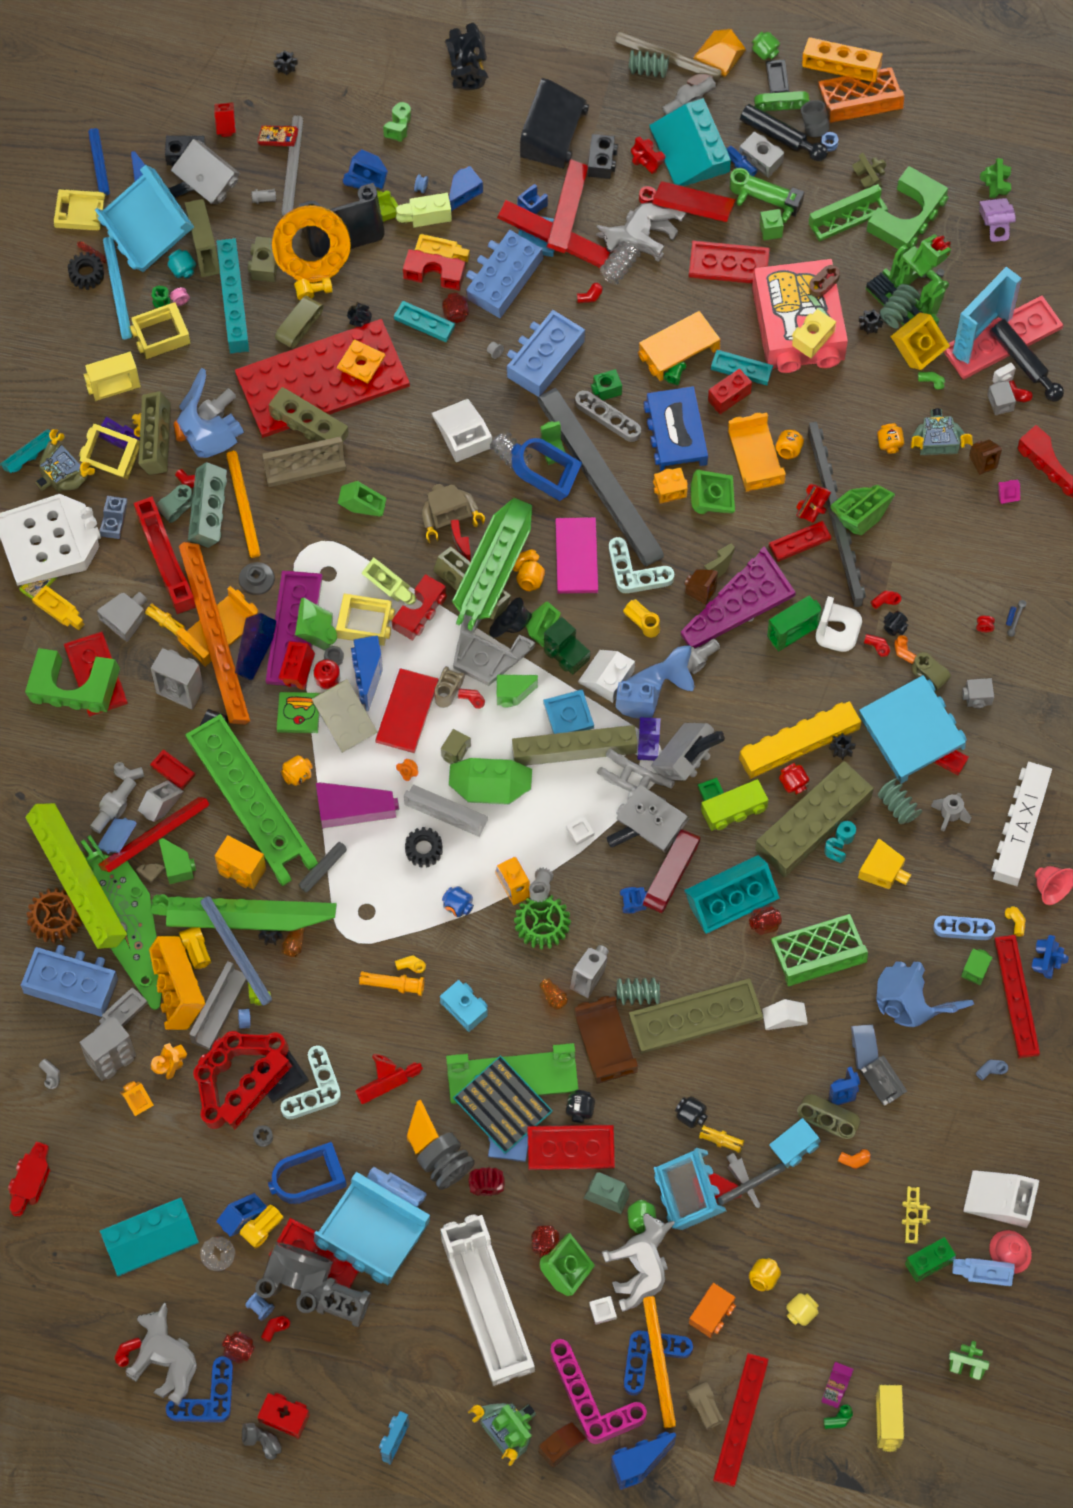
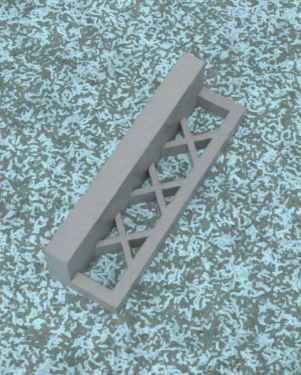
M414 784L410 791L406 790L404 794V805L480 837L488 821V816Z
M227 961L189 1033L192 1043L207 1050L212 1049L213 1043L216 1041L247 982L244 974L235 970L234 964Z

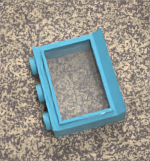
M696 1148L690 1153L654 1167L655 1181L662 1193L661 1201L666 1206L668 1212L667 1220L668 1222L675 1221V1224L672 1226L674 1229L684 1230L726 1211L725 1207L717 1205L715 1196L719 1194V1189L717 1186L711 1185L708 1177L713 1174V1170L710 1166L704 1164L702 1158L708 1155L707 1150Z

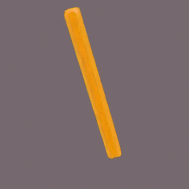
M231 451L226 454L249 554L251 558H255L261 555L238 455L236 451Z
M648 1296L643 1298L663 1424L665 1428H673L676 1426L656 1303L654 1296Z

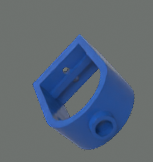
M539 438L529 439L521 445L516 443L511 450L513 469L521 479L558 501L568 496L582 462ZM525 448H533L565 467L558 485L527 467L523 456Z
M332 1142L282 1159L273 1170L272 1181L268 1182L271 1195L276 1194L282 1201L289 1204L303 1203L347 1187ZM324 1156L332 1178L331 1182L297 1194H289L280 1189L278 1178L284 1170Z

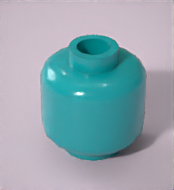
M178 249L168 257L167 265L176 278L184 277L188 279L195 273L193 270L196 267V262L187 250L182 251Z

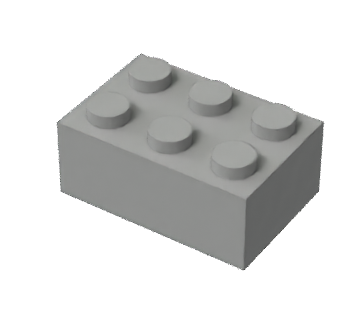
M162 648L151 667L156 693L193 710L204 691L199 664L194 659L181 657L174 650L170 649L168 651Z
M115 1017L79 1042L86 1062L101 1081L112 1078L119 1068L128 1066L136 1057L129 1034Z

